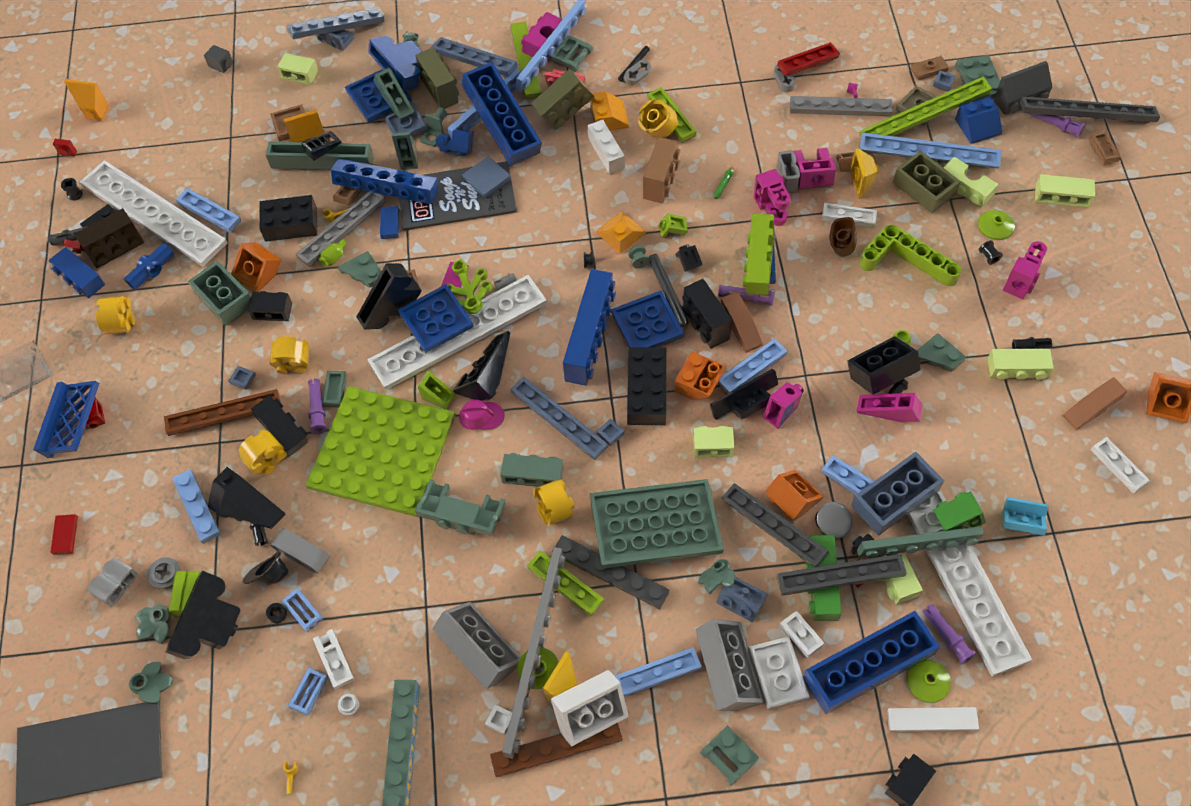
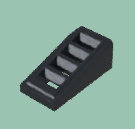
M332 131L309 139L301 145L304 152L315 161L342 142Z

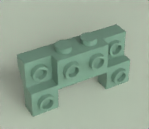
M430 479L426 491L416 507L415 513L417 516L436 521V524L443 529H456L461 534L467 535L468 533L475 534L477 532L493 536L496 525L500 522L506 506L505 499L501 498L500 501L492 500L490 495H486L482 507L477 504L448 497L450 492L449 484L445 483L444 486L437 485L434 480Z

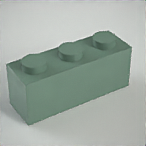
M518 453L504 454L500 475L502 483L540 487L555 480H561L564 469L563 459L557 457L543 458L537 455L522 456Z

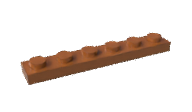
M275 389L164 416L166 434L171 436L253 416L251 408L270 395L273 399L277 398L280 401L279 392Z
M616 723L572 747L562 734L520 745L519 751L514 753L513 759L505 758L502 751L492 753L490 757L495 777H499L620 742L623 739L619 725Z

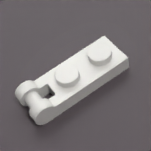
M333 629L326 631L327 634L321 637L319 635L314 637L313 641L333 688L336 690L355 679ZM331 642V645L324 648V644Z

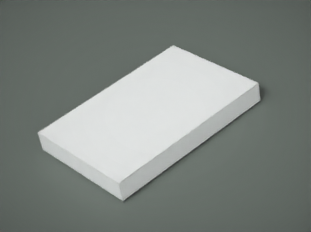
M790 637L749 646V652L767 710L810 698Z

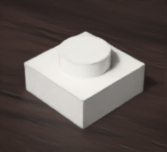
M495 705L485 722V726L505 736L512 713Z

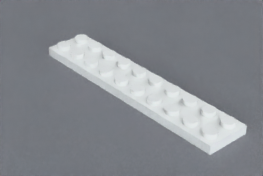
M105 160L79 182L83 188L115 209L120 210L123 208L130 219L202 267L227 244L225 238Z
M526 275L481 300L483 307L478 313H467L474 327L426 354L415 337L411 336L367 359L368 363L386 391L547 304L546 298L530 276Z
M941 490L907 515L917 535L944 531L933 511L939 503L946 501ZM961 544L954 548L939 547L933 551L926 550L991 677L1030 663L1032 658L972 547Z

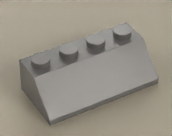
M471 602L443 611L432 628L486 689L499 684L517 668L518 661L521 658L520 655Z
M713 619L696 628L698 643L700 644L703 661L707 669L718 711H736L765 703L741 622Z

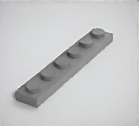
M790 97V113L892 117L893 113L892 99Z
M374 192L365 194L296 253L297 258L308 267L312 266L319 260L321 252L327 246L341 241L385 203V197Z

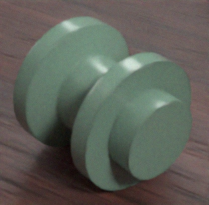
M633 246L628 252L629 258L634 259L632 261L634 268L645 267L650 262L649 257L645 255L646 249L643 246Z

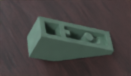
M390 67L375 74L374 82L399 120L413 114L414 110Z
M410 132L393 133L392 138L401 170L417 169L418 154L415 141Z

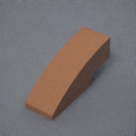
M738 291L721 298L722 306L732 319L731 329L745 352L762 346L763 343L755 323Z
M1113 377L1064 413L1063 417L1077 430L1104 413L1108 407L1121 400L1127 393V390Z

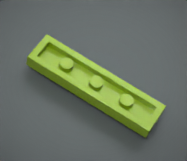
M662 87L647 93L648 100H662L674 109L679 124L673 132L681 142L696 136V130Z
M539 551L527 565V568L545 581L551 558L542 551ZM560 568L558 574L561 576L560 585L555 590L589 616H592L604 602V598L566 569Z

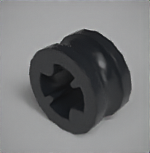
M584 252V268L588 266L593 268V252H590V254Z
M272 603L266 610V616L272 623L278 624L286 619L287 611L282 604ZM274 610L280 612L278 617L273 614Z

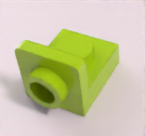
M667 213L659 222L658 228L663 238L669 232L686 235L688 232L686 217Z

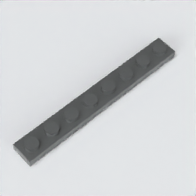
M1022 97L1020 100L1022 111L1027 114L1158 122L1160 118L1156 106Z

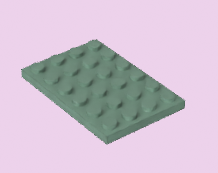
M708 479L590 493L602 569L723 554L724 548Z

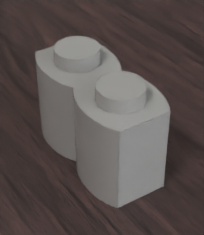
M791 150L779 152L776 170L779 175H782L787 192L797 191L800 170L796 165V156Z
M114 557L103 566L101 574L90 582L87 591L95 598L112 607L118 602L124 591L134 582L138 573Z

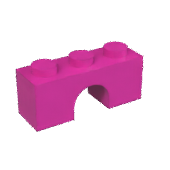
M546 12L543 17L540 16L537 24L532 26L529 33L522 38V52L534 57L563 19L549 12Z

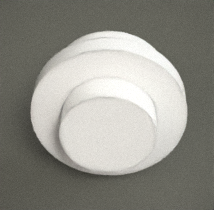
M353 694L343 695L337 704L339 712L345 716L355 714L359 708L358 698Z

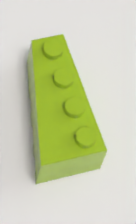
M752 214L751 230L748 233L747 240L749 247H746V258H748V261H745L744 272H747V275H743V286H746V294L769 295L774 244V214Z

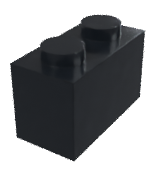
M252 292L248 311L253 320L289 321L292 301L289 294L284 292Z
M914 753L909 759L906 756L898 766L901 769L897 776L892 774L885 784L889 787L885 794L900 806H912L936 772L935 769Z

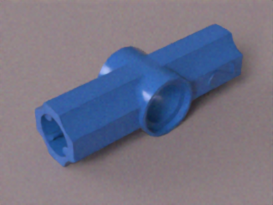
M162 243L149 256L144 255L140 257L137 267L124 278V281L132 289L136 290L149 277L154 278L158 276L162 265L175 253L167 244Z

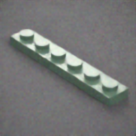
M981 526L862 541L857 552L859 557L871 559L883 554L890 556L896 555L899 552L915 553L922 549L933 551L939 547L954 548L961 544L972 546L978 543L984 532Z

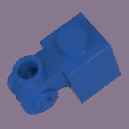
M453 129L452 139L448 134H441L436 138V144L441 152L449 153L452 150L456 151L458 155H466V153L472 152L474 131Z

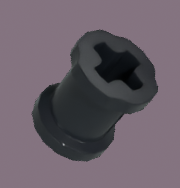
M66 178L61 182V188L67 192V197L70 200H78L82 197L83 192L77 187V182L74 178Z
M992 240L983 243L978 249L980 253L985 255L989 265L998 262L1003 256L1001 252L996 250Z

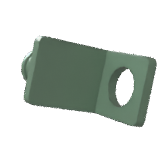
M438 108L434 116L430 114L425 115L428 130L420 139L421 143L432 147L437 145L436 138L444 134L442 121L447 116L445 109ZM429 135L436 136L433 141L426 139Z

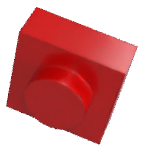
M54 139L52 144L59 155L75 157L77 150L71 140Z
M64 240L63 246L69 248L72 253L81 254V251L85 252L78 241Z

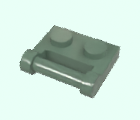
M567 35L552 54L551 61L576 72L579 69L580 63L587 54L591 53L593 47L589 43ZM579 49H582L577 58L574 61H571L572 57L576 54V52Z
M728 725L700 751L704 758L707 757L720 770L731 786L759 760V757ZM717 747L738 770L733 772L713 750Z

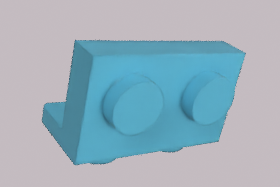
M1008 497L1002 510L1003 528L1045 536L1047 531L1045 516L1048 511V505Z

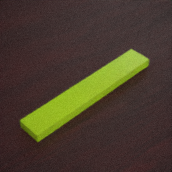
M526 21L510 24L519 70L521 72L533 58L522 52L521 41L524 35L528 34ZM538 75L531 79L530 85L527 88H524L526 99L537 98L542 94Z

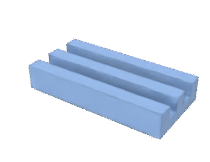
M298 588L281 601L306 632L310 630V627L317 625L318 621L323 620L322 616ZM296 595L302 599L315 615L313 619L295 599ZM290 600L309 621L307 624L303 622L288 602Z
M308 668L288 707L308 716L329 677L312 668ZM312 674L315 675L307 690L305 691V694L301 702L299 703V705H296Z

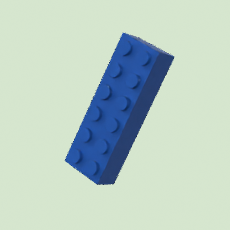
M491 62L463 73L462 87L508 164L511 166L539 154L542 142L494 63Z
M595 269L590 271L563 360L565 382L587 386L588 379L593 377L594 369L592 366L593 363H597V348H601L603 341L601 335L607 328L606 317H610L612 309L610 304L614 302L616 291H614L616 281H613V273Z
M913 611L806 669L803 678L827 715L934 656L940 646L917 612Z

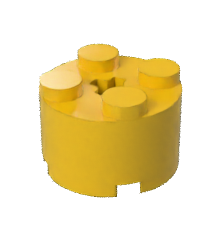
M659 99L647 101L639 111V126L656 139L669 136L679 124L674 109Z
M116 296L99 298L96 305H99V311H96V320L99 329L105 331L103 334L126 333L131 330L132 325L136 324L135 316L131 312V299L129 297Z
M277 337L275 342L271 341L269 364L276 368V372L280 374H286L288 371L305 373L308 367L310 344L303 339L302 342L296 341L297 337Z
M268 430L258 431L259 435L255 437L251 435L244 440L239 447L238 452L240 455L238 456L253 474L260 475L265 473V475H269L274 472L275 466L286 457L287 452Z
M562 479L533 489L534 499L538 498V504H536L538 513L545 524L548 523L547 526L571 518L573 515L574 501L571 496H567L565 492L566 486Z

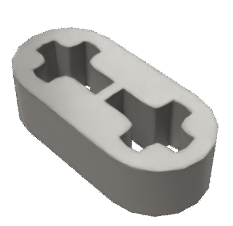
M647 60L638 61L624 74L625 83L630 86L637 84L648 75L651 70V64Z
M776 65L774 77L780 90L783 92L792 91L795 84L793 75L786 77Z

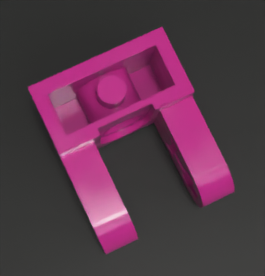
M827 148L817 149V160L815 161L805 160L802 150L793 151L796 156V165L800 170L799 189L834 185L836 167Z
M776 169L757 174L753 197L759 209H765L767 214H774V225H784L787 221L788 214L786 209L790 204V195L785 188L782 175H779Z
M1039 241L1033 242L1024 258L1018 257L1002 291L1024 299L1026 293L1031 294L1040 276V273H1037L1047 252V247L1044 243ZM1036 249L1040 250L1037 256L1033 255Z

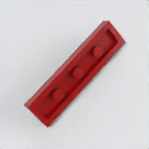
M830 42L779 60L777 66L787 77L837 59L840 52Z

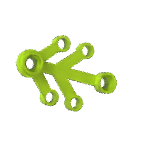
M457 260L453 263L452 269L456 275H459L463 288L455 287L452 284H447L453 294L467 297V300H460L457 297L456 299L468 314H476L483 307L481 300L484 295L489 293L493 286L490 281L485 280L488 277V273L484 268L476 271V276L470 284L467 277L468 266L463 260ZM481 281H483L480 285V290L478 291L477 295L474 296V292L476 291L478 285Z

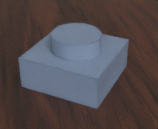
M939 70L933 87L949 92L956 75Z
M237 366L228 381L231 385L247 390L256 374L254 371Z
M610 419L597 430V435L609 446H612L624 435V430Z

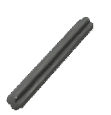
M656 253L649 255L650 264L681 327L687 326L689 320L659 256Z

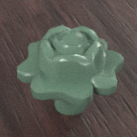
M406 31L402 35L404 38L403 42L413 41L417 47L419 46V35L417 33L413 34Z

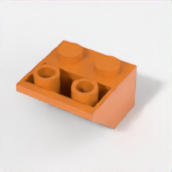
M692 351L675 380L674 392L690 399L710 398L726 366Z

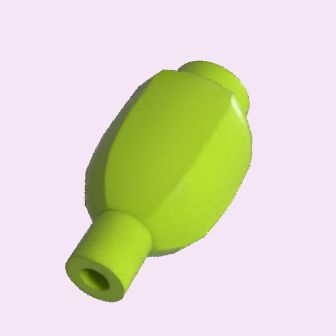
M342 239L339 243H332L327 246L320 254L319 261L321 264L327 267L336 263L343 255V248L347 245V242Z

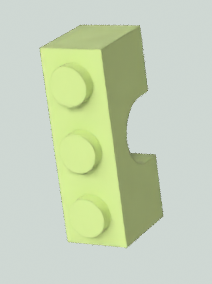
M953 157L944 169L961 181L957 193L983 208L994 196L998 183L985 175L979 180L968 179L965 175L969 165Z

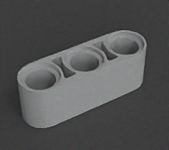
M282 528L270 544L277 552L280 551L282 555L316 574L319 573L330 557L322 549Z

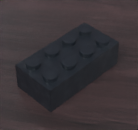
M628 348L627 425H666V348Z

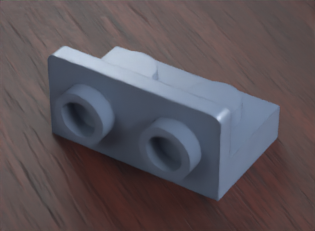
M346 30L316 35L320 42L327 43L342 51L355 39L354 35Z
M735 577L732 587H722L717 604L750 622H754L768 594Z

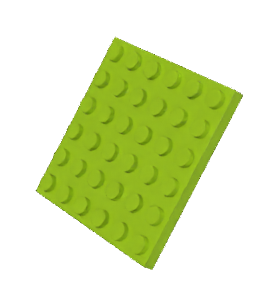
M348 386L305 486L310 490L417 517L415 513L416 507L423 497L430 479L433 477L456 414L453 411Z

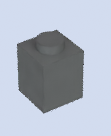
M213 45L204 54L208 67L225 73L233 64L229 51Z

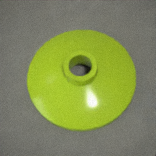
M1000 210L986 211L978 220V227L981 233L993 240L1006 239L1012 235L1015 229L1011 216Z
M540 647L539 655H541V662L539 668H543V671L538 674L536 673L538 668H535L534 676H536L534 689H543L559 663L556 655L547 648ZM528 651L518 661L517 674L519 679H521Z
M925 660L910 668L907 674V685L910 692L923 702L935 703L941 701L950 690L951 680L947 670L935 661ZM927 676H932L934 682H929Z

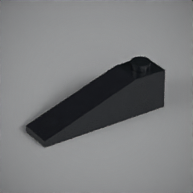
M509 331L497 335L483 351L485 355L472 364L473 370L461 377L453 390L455 394L481 401L489 400L495 396L496 389L500 384L511 334Z
M228 467L212 482L208 507L221 517H231L237 521L244 520L257 526L272 529L286 515L284 511Z

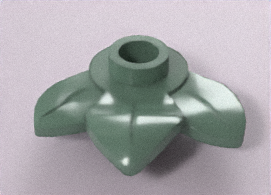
M720 559L700 575L698 583L704 584L706 591L712 594L721 583L726 587H732L735 581V573L730 569V564L727 560Z
M158 604L153 608L145 607L141 609L135 616L136 620L141 622L136 630L137 638L143 640L153 635L157 643L161 644L166 639L170 630L168 621L171 613L169 608Z
M151 662L143 668L141 673L131 677L129 687L133 693L139 694L144 702L158 703L161 699L160 692L169 688L173 679L168 674L160 672L161 662ZM141 681H144V684L138 687V684Z

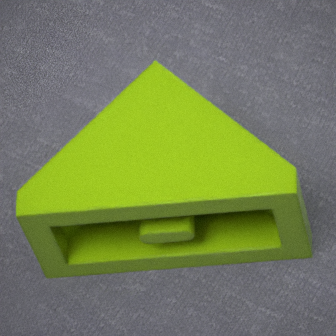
M430 371L426 372L418 385L422 400L443 409L448 408L456 395Z

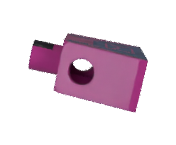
M786 382L770 396L763 418L779 429L797 409L804 392L803 387L799 384L793 386Z

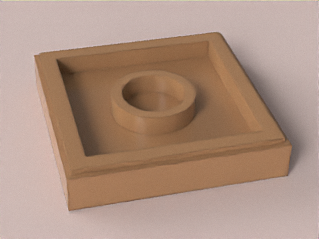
M302 104L270 113L279 141L290 138L283 119L305 113Z

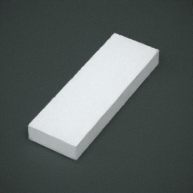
M824 202L821 220L833 222L838 218L852 217L856 226L875 228L877 210Z
M1105 437L1090 449L1133 494L1150 482L1108 437Z

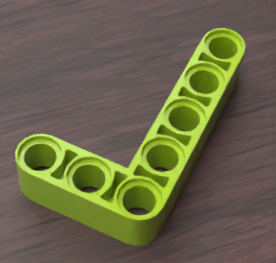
M895 225L885 226L864 249L860 260V267L863 270L872 271L891 251L946 286H954L961 274L960 265Z

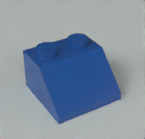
M991 96L959 105L955 120L970 144L1002 135L999 108Z

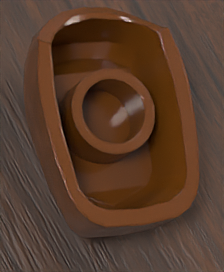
M852 217L838 218L831 225L830 245L835 253L841 257L851 255L856 248L857 233Z

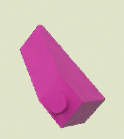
M916 393L860 395L857 413L898 422H920L923 405Z

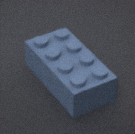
M914 452L856 494L851 506L879 536L939 492L944 480L917 452Z

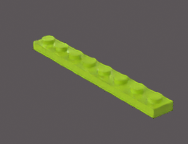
M983 76L860 130L859 135L860 137L862 133L886 136L897 135L956 109L959 105L990 94L992 88Z

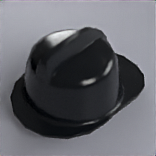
M276 552L269 559L251 569L245 575L243 583L249 584L259 580L267 585H271L281 581L289 572L284 562L280 559L281 552Z

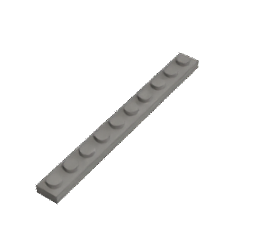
M553 548L502 751L505 758L513 759L514 753H518L521 740L518 739L519 732L524 730L526 718H523L524 712L529 710L531 703L529 692L530 688L534 689L536 682L534 671L535 668H539L541 662V655H539L540 647L544 648L546 642L544 631L545 627L550 625L551 615H549L550 607L554 608L556 595H553L554 590L559 588L561 576L558 575L560 568L563 569L566 557L563 556L561 548Z

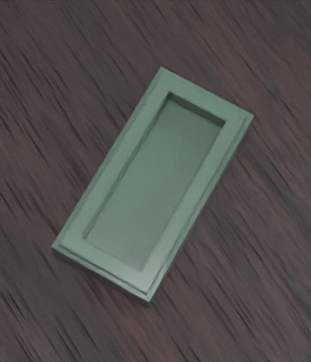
M327 371L322 400L323 407L340 406L344 397L346 371Z

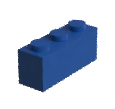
M66 247L49 259L53 266L51 270L57 276L62 275V279L69 286L72 284L74 290L79 295L84 294L87 298H90L105 286L101 277Z

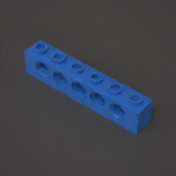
M338 158L331 169L332 184L427 204H431L438 193L437 178L341 158Z

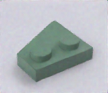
M368 251L338 266L340 273L350 275L352 279L362 282L363 285L369 288L374 286L381 273L380 268Z
M939 333L917 350L920 359L929 361L930 365L940 366L951 372L966 359V356Z

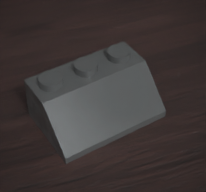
M1047 61L1001 78L993 101L1004 115L1021 109L1020 100L1022 97H1049L1052 81Z

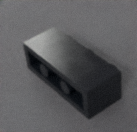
M269 395L251 408V411L262 426L284 447V450L290 457L308 443L306 438L308 434L302 426L297 427L294 422L296 420L289 412L285 413L282 410V403L277 398L273 399Z

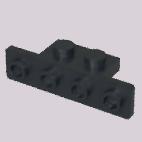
M770 369L712 402L710 407L713 418L717 420L732 411L743 420L766 407L771 396L767 391L778 385L776 371Z

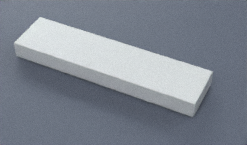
M976 707L888 708L887 710L889 732L979 730Z

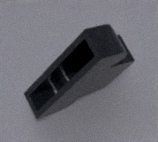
M386 263L356 317L364 330L383 328L389 322V316H400L398 310L417 300L422 290L414 277H410L402 264Z
M205 571L199 573L165 653L181 659H190L199 652L200 643L220 650L226 646L229 637L234 636L238 627L235 623L240 613V608L217 599L225 591L226 586L223 579Z

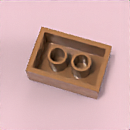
M658 137L643 176V199L664 203L665 197H669L671 189L669 186L674 183L675 170L678 171L680 166L678 159L681 150L678 149V141Z

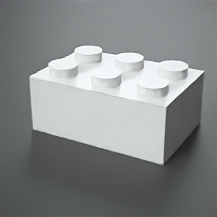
M609 670L551 698L560 733L571 747L629 717L621 683Z

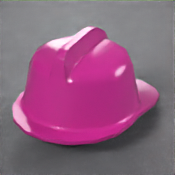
M474 399L466 403L459 414V421L466 429H494L502 424L505 413L503 408L497 403Z

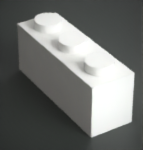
M604 120L588 125V139L608 174L624 170L625 156Z

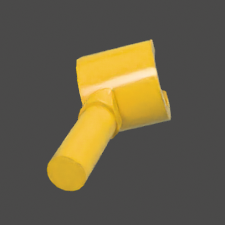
M325 209L322 213L325 216V220L331 223L335 220V217L341 216L348 209L333 213L330 209Z
M285 761L283 769L287 774L286 794H292L294 775L298 773L299 768L294 761L293 768L288 770L289 765Z

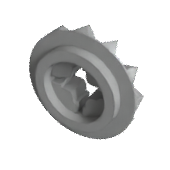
M160 558L150 566L147 574L148 580L152 586L158 589H168L170 585L174 584L176 571H180L181 568L178 562L172 558ZM167 569L171 575H165L163 578L159 573L165 572Z

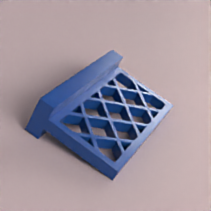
M97 381L69 385L64 382L56 383L33 449L34 451L46 458H53L54 454L78 450L100 383ZM90 388V391L86 395H84V393ZM81 396L82 399L79 400L76 404H74V402ZM75 413L76 416L69 421L68 419ZM79 421L78 426L73 429V426ZM70 431V433L63 439L62 436L66 432ZM73 439L71 446H67V443Z

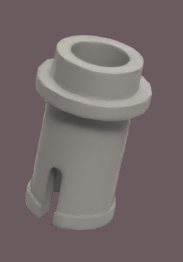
M508 273V276L493 282L498 291L517 281L514 273Z

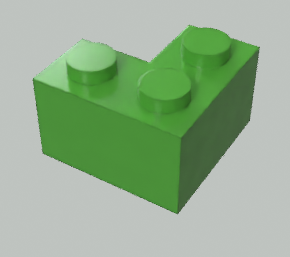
M971 491L959 493L955 496L954 500L941 502L933 509L944 531L979 527L986 523L983 511Z

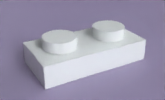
M797 611L780 623L781 628L807 658L824 645V642Z

